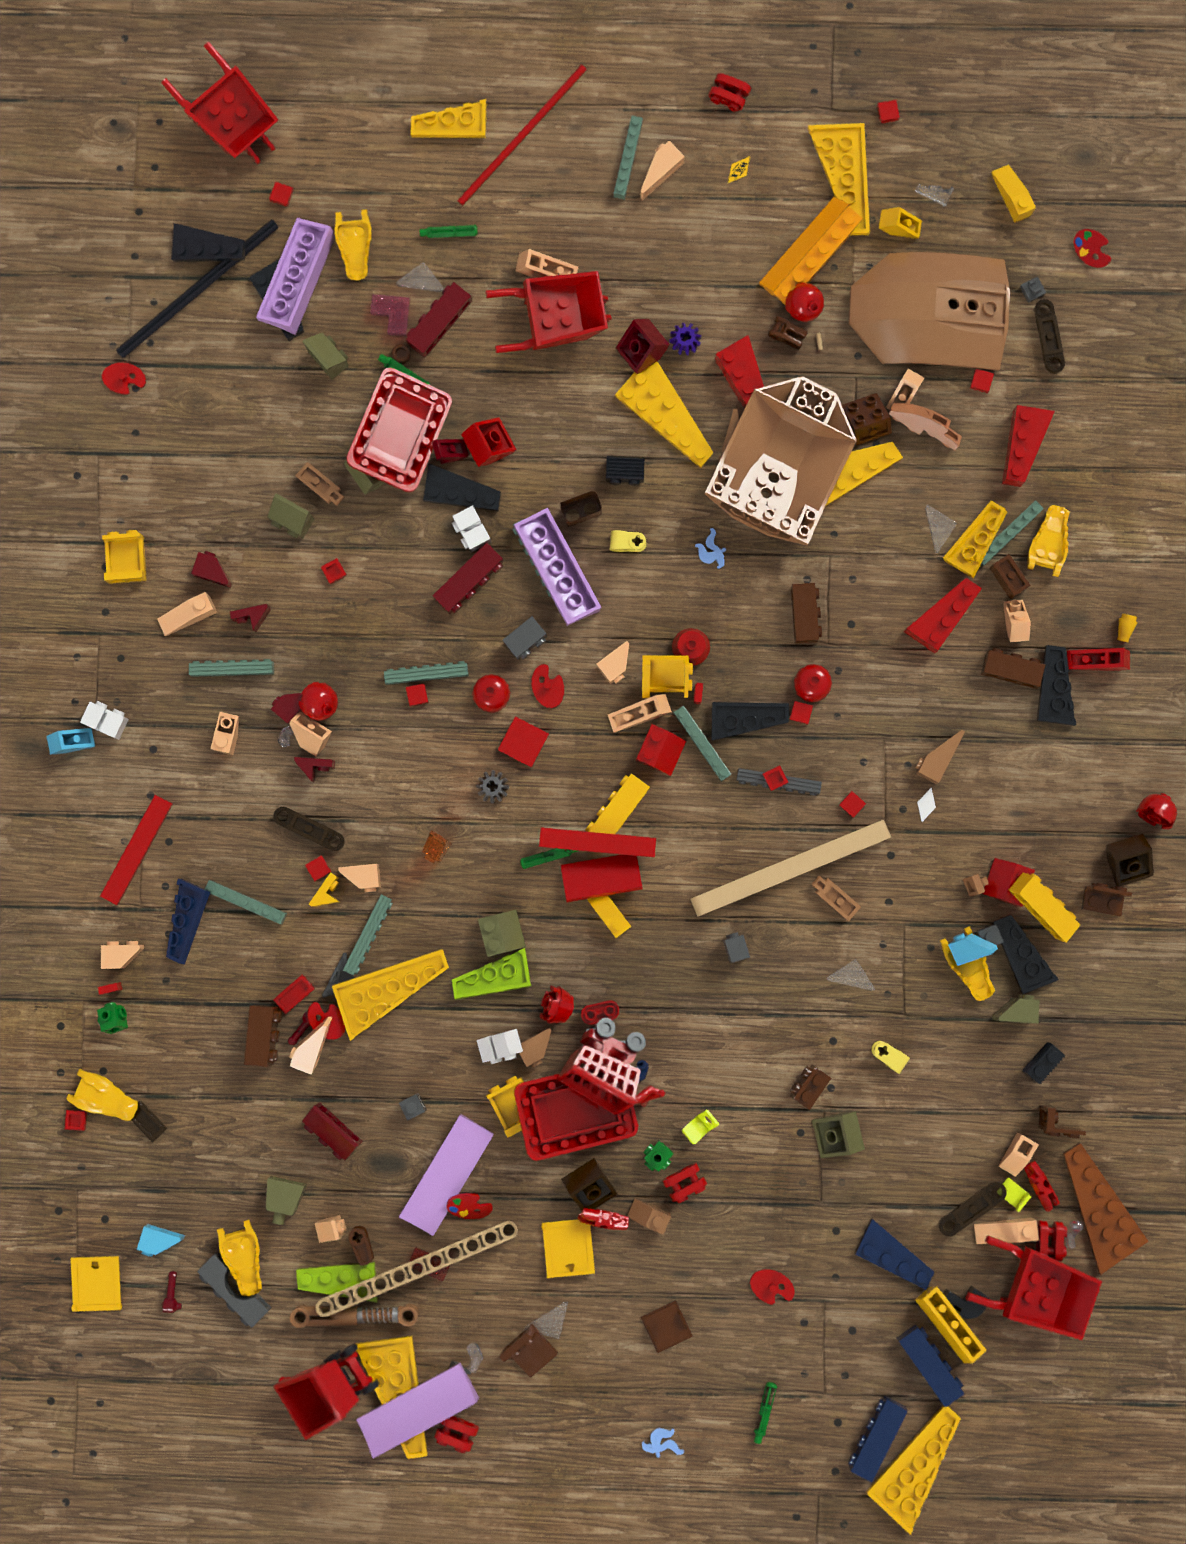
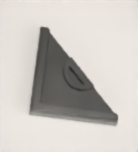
M347 952L343 953L322 994L323 998L334 994L332 985L355 978L353 975L343 971L349 959Z

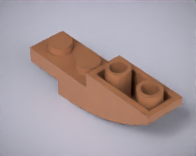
M893 402L889 415L895 421L904 424L910 431L920 435L925 430L929 436L937 438L947 448L955 451L959 447L962 436L949 428L951 420L933 410L914 404Z

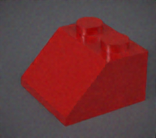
M499 417L475 422L461 434L478 467L492 464L516 451Z
M651 724L636 761L671 776L686 741L665 729Z
M994 858L987 877L989 884L984 886L985 892L982 894L1016 907H1023L1022 903L1009 889L1022 873L1031 875L1032 873L1034 874L1035 870L1017 863Z

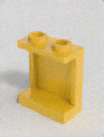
M128 530L125 534L108 532L107 535H102V540L105 542L106 559L104 581L108 584L146 581L144 536L137 530Z
M642 655V698H650V692H683L684 698H688V691H692V679H689V675L693 674V663H689V656Z
M513 1076L506 1080V1085L501 1088L499 1085H496L489 1089V1094L486 1095L504 1128L507 1138L522 1131L514 1098L515 1087L519 1083L524 1082L522 1077L517 1079L516 1076Z

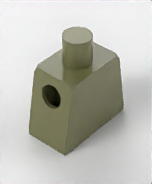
M270 1176L267 1179L266 1210L274 1212L272 1223L284 1225L285 1216H293L296 1213L307 1184Z

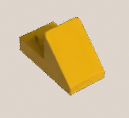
M330 873L308 905L317 907L340 902L329 894L330 891L333 892L338 886L339 882L337 880L339 877L334 873Z

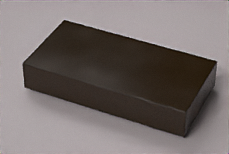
M142 1101L138 1102V1109L131 1121L151 1142H154L168 1128Z

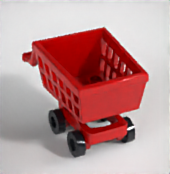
M602 1018L596 1023L595 1027H590L583 1033L580 1043L584 1046L571 1054L557 1080L614 1115L623 1113L635 1104L646 1107L650 1100L664 1097L665 1091L653 1086L646 1087L636 1095L640 1069L629 1064L635 1060L637 1052L644 1049L646 1045L645 1037L641 1033L633 1032L627 1036L626 1041L616 1040L611 1037L616 1029L614 1022L611 1019ZM590 1068L594 1070L593 1074L588 1072ZM599 1071L604 1073L602 1079L597 1077ZM576 1074L581 1077L579 1083L573 1081ZM607 1077L612 1078L610 1084L606 1082ZM585 1079L590 1082L587 1089L582 1086ZM618 1080L621 1081L619 1089L616 1088ZM594 1084L599 1087L597 1094L591 1092ZM602 1090L608 1092L605 1100L600 1097ZM611 1095L617 1097L615 1106L609 1103Z
M356 1343L351 1344L342 1351L338 1350L323 1360L324 1364L306 1369L292 1377L279 1378V1382L273 1386L305 1440L343 1420L346 1414L359 1401L357 1396L361 1393L366 1395L380 1385L378 1379L373 1380L371 1376H366V1371L362 1364L356 1360V1357L359 1356L357 1352H354L358 1349ZM346 1365L349 1368L357 1384L355 1382L353 1384L350 1383L351 1379L344 1367L341 1368L342 1366Z

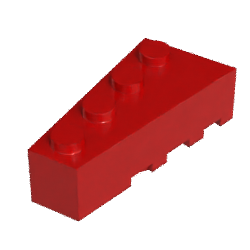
M749 335L715 355L717 365L744 409L754 389L764 387Z
M1021 405L1015 407L1012 414L1002 484L1021 487L1025 483L1055 411Z
M965 578L906 628L904 633L935 654L982 588L968 578Z

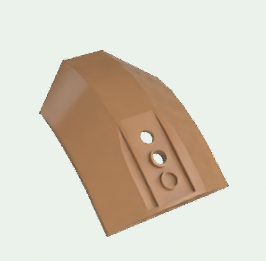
M889 253L850 287L849 325L882 364H930L999 371L1009 325L1010 288L1005 260L950 253ZM953 299L957 302V309L949 307V300ZM968 302H973L976 309L970 310Z
M803 376L754 389L704 494L733 519L767 536L808 546L834 486L857 442L837 393ZM769 474H775L778 477V482L772 483L768 478ZM761 491H767L770 494V498H764Z

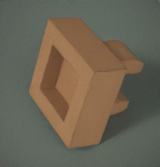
M978 874L963 879L969 897L984 893L983 886L989 884L987 877L980 879Z

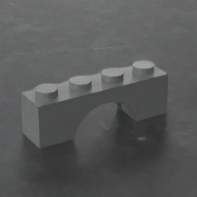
M218 1252L197 1271L200 1274L199 1278L205 1284L209 1283L213 1288V1293L218 1298L222 1297L227 1302L226 1306L232 1312L236 1311L240 1315L241 1322L246 1326L252 1328L272 1308L259 1294L245 1297L238 1295L232 1290L228 1282L229 1268Z

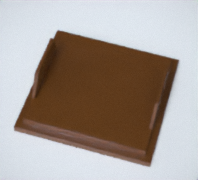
M676 1300L641 1317L657 1353L693 1336Z

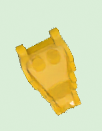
M367 209L361 210L362 220L344 222L342 220V213L335 212V239L345 263L346 275L350 280H362L368 274L367 261L372 228Z
M1052 505L1048 508L1045 519L1031 542L1028 551L1027 569L1033 570L1035 565L1053 569L1052 576L1059 577L1068 554L1069 545L1067 541V522L1070 511L1057 505Z
M970 926L964 929L965 935L973 934ZM946 938L940 940L946 961L969 988L972 996L977 1001H983L991 997L995 989L989 978L990 974L986 963V956L957 966L948 946V941Z
M82 1069L78 1070L77 1075L81 1077V1081L75 1094H68L66 1098L71 1104L89 1113L117 1117L125 1121L133 1119L138 1109V1101L126 1096L120 1088L114 1086L113 1082L106 1077Z
M250 1220L243 1221L245 1229L225 1235L223 1228L217 1229L222 1259L236 1280L241 1295L251 1296L257 1294L262 1289L259 1274L260 1248L257 1235Z

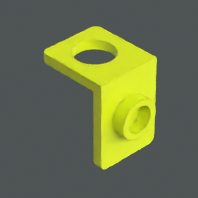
M705 1110L690 1121L682 1129V1132L694 1145L710 1130L716 1128L719 1123L708 1110ZM705 1116L711 1120L712 1124L706 1120Z
M1007 1178L1003 1183L1007 1190L1005 1200L1020 1212L1031 1196L1017 1183ZM1001 1188L997 1190V1194L999 1195L1002 1194Z

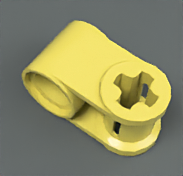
M620 530L611 531L610 551L641 552L646 548V538L642 533ZM637 538H639L640 541L643 542L639 543V546H635L634 543L636 542Z
M877 1041L871 1047L872 1054L898 1074L901 1073L910 1059L907 1055L883 1041ZM879 1047H882L885 1050L884 1054L880 1053V1051L878 1050Z

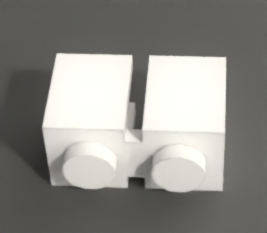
M473 505L453 515L454 522H452L456 533L461 532L463 538L460 540L465 549L469 548L472 553L483 547L486 543H491V539Z
M99 701L96 704L89 702L80 723L119 740L129 720L123 717L125 713L114 709L113 712L107 710L108 705Z
M517 1029L477 1040L483 1063L491 1061V1064L501 1062L503 1057L507 1061L516 1058L517 1053L523 1052Z

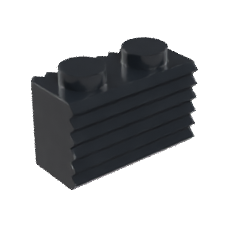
M607 456L606 482H610L611 485H621V482H626L631 486H639L640 483H644L645 457Z
M1047 1042L1025 1066L1022 1072L1034 1083L1042 1084L1044 1078H1047V1075H1050L1049 1072H1052V1069H1055L1057 1064L1063 1061L1062 1058H1065V1055L1052 1043Z

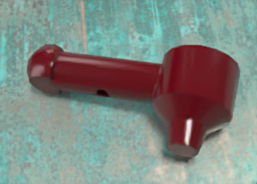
M307 1012L303 1015V1022L293 1035L288 1038L289 1045H296L298 1039L309 1027Z
M170 1271L168 1275L167 1296L162 1302L164 1313H174L176 1310L182 1309V1304L178 1303L174 1298L177 1272Z

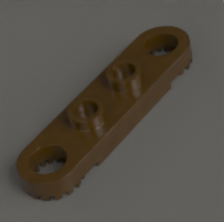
M1043 299L1035 305L1034 313L1045 368L1049 373L1057 374L1065 366L1063 347L1054 304L1048 299ZM1046 305L1049 308V313L1042 314L1039 307ZM1052 359L1058 360L1060 367L1056 369L1051 367L1050 361Z
M279 807L274 812L273 818L278 825L327 849L338 851L345 844L344 836L341 833L287 807ZM281 811H286L289 815L285 822H281L278 818ZM333 836L340 838V844L337 847L330 845V838Z
M992 1182L948 1213L939 1222L941 1233L952 1237L995 1207L1007 1195L1005 1186L1000 1182ZM997 1186L1000 1187L1002 1194L999 1197H993L991 1189ZM947 1221L954 1223V1229L950 1232L945 1231L943 1227Z

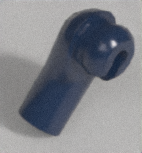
M639 1060L636 1064V1068L640 1069L638 1082L646 1078L649 1070L648 1063L644 1060Z

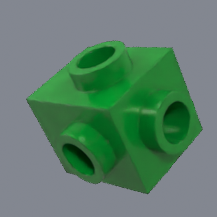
M111 1002L97 1010V1020L101 1032L114 1034L128 1028L127 1012L124 1006Z
M658 1139L654 1145L650 1143L644 1150L645 1156L643 1158L646 1161L644 1164L652 1171L654 1169L658 1172L661 1169L665 1170L672 1162L669 1159L674 1153ZM659 1154L661 1157L660 1159H654V1156Z

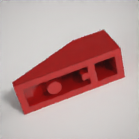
M1125 648L1067 650L1069 670L1099 671L1130 670V651Z

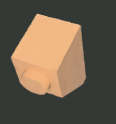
M908 369L886 408L890 410L893 402L910 404L924 377Z
M628 641L596 664L610 684L613 682L617 684L625 678L623 674L626 673L629 651Z
M300 711L290 721V726L299 746L312 755L317 756L325 748L332 731L315 720L308 718Z
M379 864L338 867L341 874L359 889H365V892H376V888L381 887Z

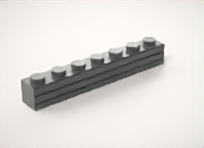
M738 769L736 781H739V784L751 783V786L762 785L763 788H769L762 775L765 772ZM786 776L789 783L775 789L781 790L782 788L786 789L787 792L795 790L800 794L807 792L812 796H817V794H820L822 782Z

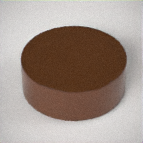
M404 344L395 345L391 351L392 358L400 364H405L411 357L409 348Z

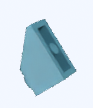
M92 728L62 730L47 736L50 755L95 747Z
M964 933L953 937L954 940L948 944L957 966L991 955L998 949L997 945L972 933L966 936Z
M147 1224L143 1227L137 1250L142 1251L141 1254L152 1257L182 1241L185 1235Z

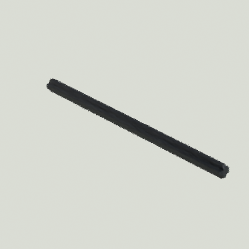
M274 220L268 221L245 241V256L278 229V225ZM221 261L119 346L116 349L117 353L122 358L126 357L239 261Z

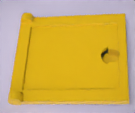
M578 1219L542 1223L547 1278L595 1274L591 1225L581 1223Z
M119 1256L71 1257L72 1312L122 1310Z

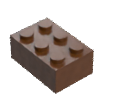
M266 1005L250 1006L244 1065L268 1067L274 1065V1061L277 1062L278 1050H275L276 1042H279L280 1031L277 1030V1026L282 1018V1011H279V1007Z

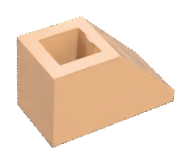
M1023 600L1004 601L1006 632L1010 642L1029 641L1031 621Z
M224 712L219 713L211 745L212 750L230 755L234 754L238 738L239 716Z
M107 941V945H101V969L126 968L144 949V945H138V941H126V945H119V941Z
M1017 1133L998 1167L1016 1177L1029 1163L1039 1144Z
M340 1215L322 1219L315 1223L319 1243L339 1240L345 1234L344 1231H346L345 1220L341 1219Z

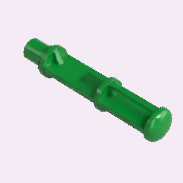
M476 225L420 229V237L427 236L428 238L477 236L478 234Z
M383 354L379 356L378 360L386 368H394L430 385L429 382L393 358L386 357Z
M555 848L521 858L520 864L523 869L570 856L578 851Z
M773 1382L766 1383L759 1414L762 1416L760 1427L754 1429L755 1437L753 1441L757 1444H761L762 1438L766 1434L777 1385ZM767 1386H768V1387H769V1391H768L766 1403H763L764 1396H765V1392H766V1388H767ZM774 1388V1389H775V1392H774L772 1404L770 1405V1404H769V1401H770L772 1389Z

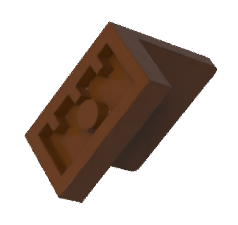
M877 393L842 405L857 440L856 446L892 433L890 415Z
M1092 883L1091 886H1085L1081 909L1120 917L1124 897H1132V893L1127 892V888L1115 886L1108 888V884Z
M814 1065L806 1066L801 1073L803 1077L799 1083L795 1082L790 1089L792 1093L790 1097L809 1110L831 1080V1077Z
M1040 1105L1038 1128L1044 1130V1134L1060 1136V1133H1063V1135L1070 1138H1080V1135H1086V1131L1079 1128L1055 1126L1059 1119L1056 1108Z
M531 1324L503 1349L499 1357L503 1362L511 1358L529 1377H532L558 1354V1351Z

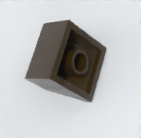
M1143 834L1106 845L1107 860L1116 886L1119 887L1154 876L1152 848Z
M595 1158L561 1179L569 1195L581 1210L585 1208L596 1209L618 1194Z

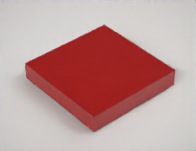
M515 716L498 751L532 768L549 733Z

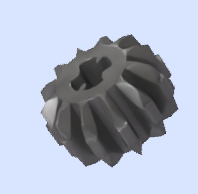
M494 770L491 771V777H489L487 772H484L486 779L478 778L483 785H476L478 789H483L478 792V795L485 794L483 797L484 801H487L490 796L491 803H494V797H497L499 802L502 801L499 795L507 796V793L502 790L509 789L508 785H502L508 781L507 778L500 780L502 777L501 772L495 777ZM491 782L498 786L494 792H491V789L488 788Z

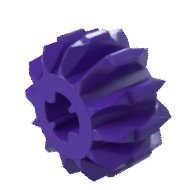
M683 322L681 328L676 325L675 331L670 333V336L673 338L669 342L674 344L672 346L673 350L679 348V355L685 351V354L688 356L689 350L695 353L696 347L701 345L698 341L701 339V335L697 334L699 329L694 328L692 330V323L686 327V324ZM685 336L688 337L686 342L682 341V339H684Z

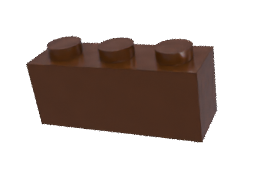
M815 583L792 584L791 586L794 644L816 643L819 641V637H822V627L818 626L821 610L820 607H817L816 602L819 599V588L815 587Z
M995 648L986 652L981 675L1034 689L1040 687L1046 665L1042 664L1041 660L1035 658L1026 660L1022 658V655L1011 653V655L1003 654V650Z

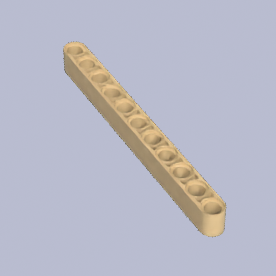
M881 820L693 897L690 900L698 917L889 839L891 835L885 821Z
M511 1221L501 1223L319 1300L316 1304V1312L323 1317L334 1315L516 1237L518 1233L517 1226ZM506 1225L514 1227L513 1235L506 1236L503 1230ZM490 1232L496 1235V1241L492 1244L487 1243L485 1240L486 1235ZM471 1240H475L478 1243V1248L475 1251H469L467 1248V1244ZM452 1248H458L460 1251L457 1259H451L449 1256V1251ZM435 1255L441 1258V1264L438 1267H434L431 1264V1258ZM416 1263H420L423 1266L422 1273L418 1275L414 1274L412 1270ZM397 1271H402L405 1275L402 1282H397L394 1279ZM381 1278L386 1281V1287L383 1290H379L376 1287L377 1280ZM361 1286H365L368 1290L364 1298L359 1297L357 1293ZM342 1294H346L349 1297V1303L345 1306L339 1302ZM324 1302H328L331 1306L330 1311L326 1314L321 1311V1305Z

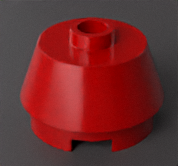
M688 628L680 631L675 636L672 643V651L674 656H689V663H693V666L702 663L708 657L710 642L702 631Z
M550 986L551 991L545 992L541 1002L544 1010L540 1014V1018L548 1024L565 1023L573 1013L574 998L562 987Z

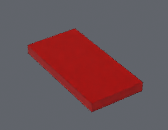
M615 855L560 865L566 902L643 889L637 856Z

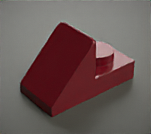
M436 439L432 442L436 460H440L441 464L469 457L464 439Z
M262 604L231 611L230 617L237 624L246 623L248 619H251L252 628L257 632L271 609L268 604Z
M294 757L295 763L312 782H315L316 768L322 772H329V769H335V761L332 759Z

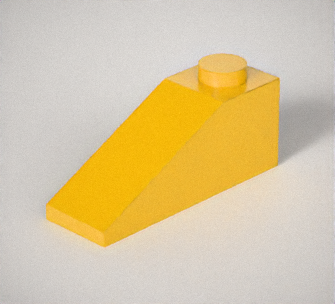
M1008 164L992 171L991 174L1014 223L1032 216L1036 206L1028 190Z
M608 895L587 899L615 938L631 927Z

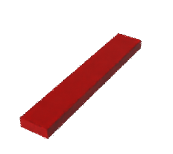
M157 795L154 796L100 897L115 905H119L173 805L171 802Z
M541 827L539 847L655 858L656 838Z

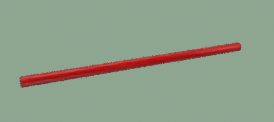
M583 65L570 76L457 200L460 205L463 206L584 74L587 69Z

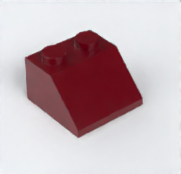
M633 319L617 344L616 350L633 371L639 374L660 360L670 344L649 319Z

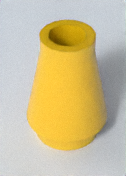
M1122 613L1121 618H1119L1117 640L1129 642L1138 623L1136 622V616Z

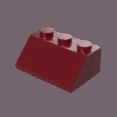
M322 1103L314 1105L302 1120L305 1124L303 1127L311 1134L314 1132L319 1137L318 1141L322 1145L332 1148L334 1150L332 1152L333 1155L339 1160L342 1158L347 1160L363 1142Z

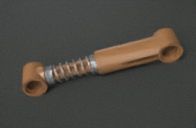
M410 1303L398 1308L393 1307L392 1309H383L382 1307V1309L371 1308L367 1310L366 1308V1310H363L358 1306H353L334 1315L323 1317L316 1312V1306L299 1305L292 1311L290 1322L297 1328L304 1326H358V1323H365L366 1321L368 1323L371 1321L373 1323H376V1321L379 1323L381 1321H384V1323L389 1321L390 1323H398L409 1327L417 1321L419 1309ZM321 1306V1311L325 1314L331 1309V1306ZM407 1310L411 1311L414 1318L406 1319L404 1312ZM297 1312H303L306 1319L300 1321L297 1318Z

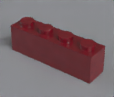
M455 282L451 286L447 285L440 299H436L431 304L430 311L427 314H423L415 329L411 328L406 335L407 344L424 358L427 357L472 303L471 295Z
M486 543L432 595L433 598L449 615L452 612L456 613L463 606L461 603L465 599L470 600L476 594L475 590L479 586L483 587L490 580L488 577L493 572L496 574L502 569L503 558Z

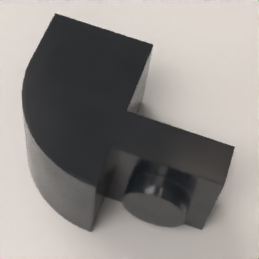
M970 1286L968 1292L991 1300L986 1294ZM948 1289L943 1293L954 1309L958 1306L956 1311L961 1318H976L987 1308L986 1306L966 1300V1295L962 1299Z

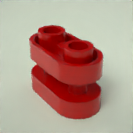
M718 73L714 80L718 87H711L708 94L711 102L717 105L723 104L735 112L742 110L746 102L742 97L749 96L751 86L729 75Z
M612 1000L590 1004L583 1008L581 1018L583 1022L589 1025L596 1024L602 1018L614 1020L619 1015V1006Z
M696 1162L662 1180L665 1188L672 1186L674 1191L669 1195L673 1202L682 1203L688 1199L689 1194L693 1192L698 1194L706 1189L707 1182L704 1176L698 1178L696 1175L700 1170ZM689 1177L691 1182L680 1187L678 1182Z
M1038 1221L1039 1240H1036V1251L1046 1256L1052 1255V1259L1062 1262L1063 1258H1066L1067 1249L1064 1246V1238H1067V1226H1064L1063 1222L1054 1221L1053 1226L1048 1227L1047 1221ZM1049 1235H1052V1246H1051V1247H1048V1236H1049Z
M451 1416L440 1422L444 1425V1428H437L434 1435L438 1444L453 1446L460 1453L471 1451L473 1441L469 1437L477 1435L479 1427L476 1424L456 1416ZM451 1429L461 1432L462 1436L451 1432Z

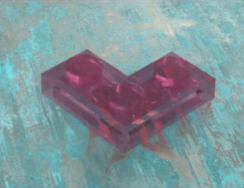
M372 294L371 315L389 316L388 335L406 336L410 297Z

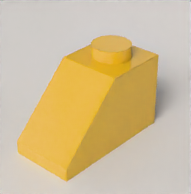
M901 207L881 210L879 229L890 235L919 239L921 219Z

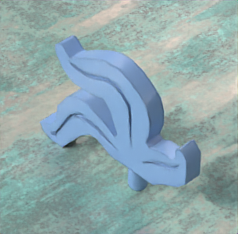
M711 528V534L706 539V546L714 552H707L702 544H695V547L698 548L699 558L702 562L711 564L717 560L719 564L717 568L720 569L724 566L723 552L726 551V548L720 550L714 544L716 531Z
M657 1428L650 1434L652 1444L642 1442L643 1450L656 1453L657 1458L660 1457V1452L667 1448L674 1451L677 1455H681L684 1452L671 1439L660 1445L662 1438H669L674 1434L673 1428L670 1431Z

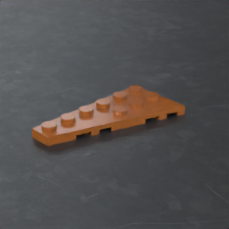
M1077 1143L1064 1152L1063 1155L1074 1186V1192L1079 1203L1087 1236L1091 1243L1098 1273L1101 1275L1149 1241L1082 1144Z

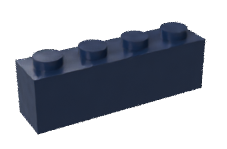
M915 1324L898 1336L897 1340L946 1408L964 1395L961 1389L964 1385L957 1376L955 1378L952 1377L950 1374L952 1368L946 1360L942 1362L938 1357L941 1353L934 1343L930 1345L926 1340L929 1336L923 1327L919 1329Z
M885 1395L882 1400H878L875 1406L876 1413L873 1418H869L866 1424L867 1431L865 1435L860 1436L857 1442L859 1447L856 1453H852L848 1460L850 1471L870 1482H873L908 1412L905 1406Z

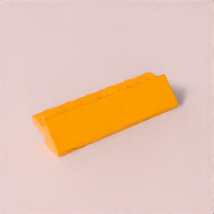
M833 197L759 284L786 305L785 301L789 291H792L798 283H809L849 238L863 218L852 210L848 203Z

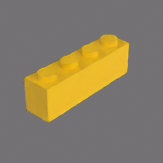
M632 773L629 777L625 775L620 782L622 787L618 792L613 791L608 798L610 801L608 806H602L597 813L599 818L595 823L591 821L585 831L616 834L650 787Z
M1022 873L1009 891L1055 939L1067 943L1080 927V924L1075 920L1077 917L1064 908L1065 904L1052 895L1051 889L1040 883L1041 879L1037 875Z
M937 1286L928 1287L915 1299L964 1364L974 1363L987 1351Z

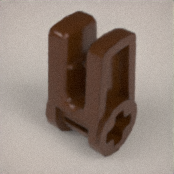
M776 317L774 320L775 324L772 330H769L768 336L799 350L802 342L787 333L804 339L808 332L790 323L785 318Z
M361 1225L355 1226L349 1233L348 1238L359 1265L362 1266L371 1263L374 1259V1254L367 1229ZM356 1232L363 1235L360 1240L358 1237H354Z

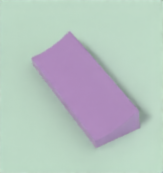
M300 218L296 219L256 316L258 321L276 326L296 335L335 239V233L331 226Z
M546 508L514 524L517 534L566 625L568 626L600 612L601 606L549 509Z
M460 1114L399 1218L434 1236L448 1212L446 1207L448 1199L459 1194L494 1134Z
M458 1363L358 1417L357 1422L367 1441L372 1458H375L475 1404L479 1397L461 1363Z

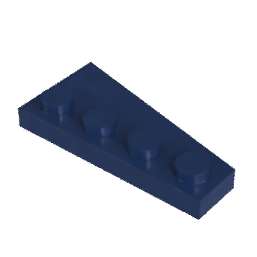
M178 878L177 885H179V890L174 900L176 910L175 914H172L171 920L173 922V930L169 934L166 957L179 964H185L210 891Z
M871 1218L855 1255L926 1290L935 1272Z

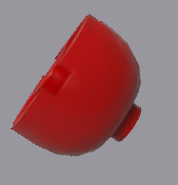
M798 283L787 294L785 301L786 310L795 320L802 322L813 321L823 311V294L812 284Z
M817 664L802 667L795 675L793 682L797 695L802 700L811 703L826 698L832 687V679L828 670Z
M493 674L484 675L478 679L472 691L473 700L478 708L490 713L498 712L505 708L511 694L505 679Z
M313 682L301 693L302 698L299 701V708L312 720H326L338 708L337 693L327 683Z
M1164 793L1148 795L1140 802L1136 809V812L1139 811L1138 816L1152 826H1155L1156 823L1162 825L1161 829H1171L1177 817L1175 804L1171 801V797Z

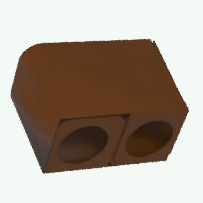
M594 491L584 493L559 504L568 527L602 515V505L597 493ZM589 502L594 503L597 507L596 513L587 515L584 512V506ZM570 509L577 510L579 512V519L572 522L568 521L566 518L567 511Z

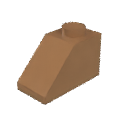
M551 1027L521 1043L523 1052L519 1054L526 1067L531 1065L534 1068L543 1063L541 1059L544 1058L552 1033Z
M635 1198L627 1217L646 1228L664 1235L671 1214Z

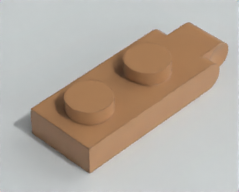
M308 462L295 475L298 480L328 504L332 502L338 506L344 498L339 493L341 489Z
M818 876L811 884L817 889L815 893L847 921H850L861 908L859 904L828 878L824 880Z

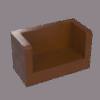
M1010 554L989 568L1010 600L1031 586Z

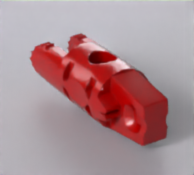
M1036 1161L1029 1162L1024 1167L1029 1179L1028 1181L1044 1210L1049 1212L1052 1210V1206H1057L1060 1202L1045 1173Z
M585 1208L578 1215L579 1222L604 1229L627 1230L629 1225V1217L601 1209Z

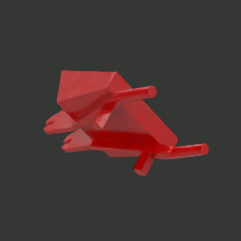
M207 42L203 47L221 66L225 74L192 103L185 100L167 78L161 84L180 106L184 108V113L225 153L236 158L245 150L259 164L261 161L250 145L260 137L271 151H274L275 147L265 135V132L279 119L238 67L235 65L231 69L212 44Z
M598 271L528 278L524 280V289L508 288L486 291V298L506 296L523 298L524 304L527 305L532 334L531 339L522 343L496 345V353L523 351L530 348L538 350L587 340L608 328L607 322L612 320L611 315L605 313L604 303L609 300L608 296L602 295Z
M986 1236L985 1243L1010 1251L1021 1261L1008 1297H1000V1300L993 1301L968 1292L966 1300L992 1309L1004 1310L1002 1315L1007 1319L1083 1340L1102 1281L1026 1246L1023 1251L1014 1244Z

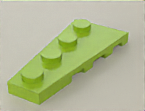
M525 948L452 979L454 999L531 987Z
M375 1262L362 1266L359 1263L298 1268L296 1270L298 1290L332 1295L375 1277ZM361 1286L358 1289V1296L361 1298L366 1297L368 1290L365 1286ZM342 1294V1295L340 1296V1297L349 1298L348 1295H346V1294ZM378 1296L367 1301L378 1302Z

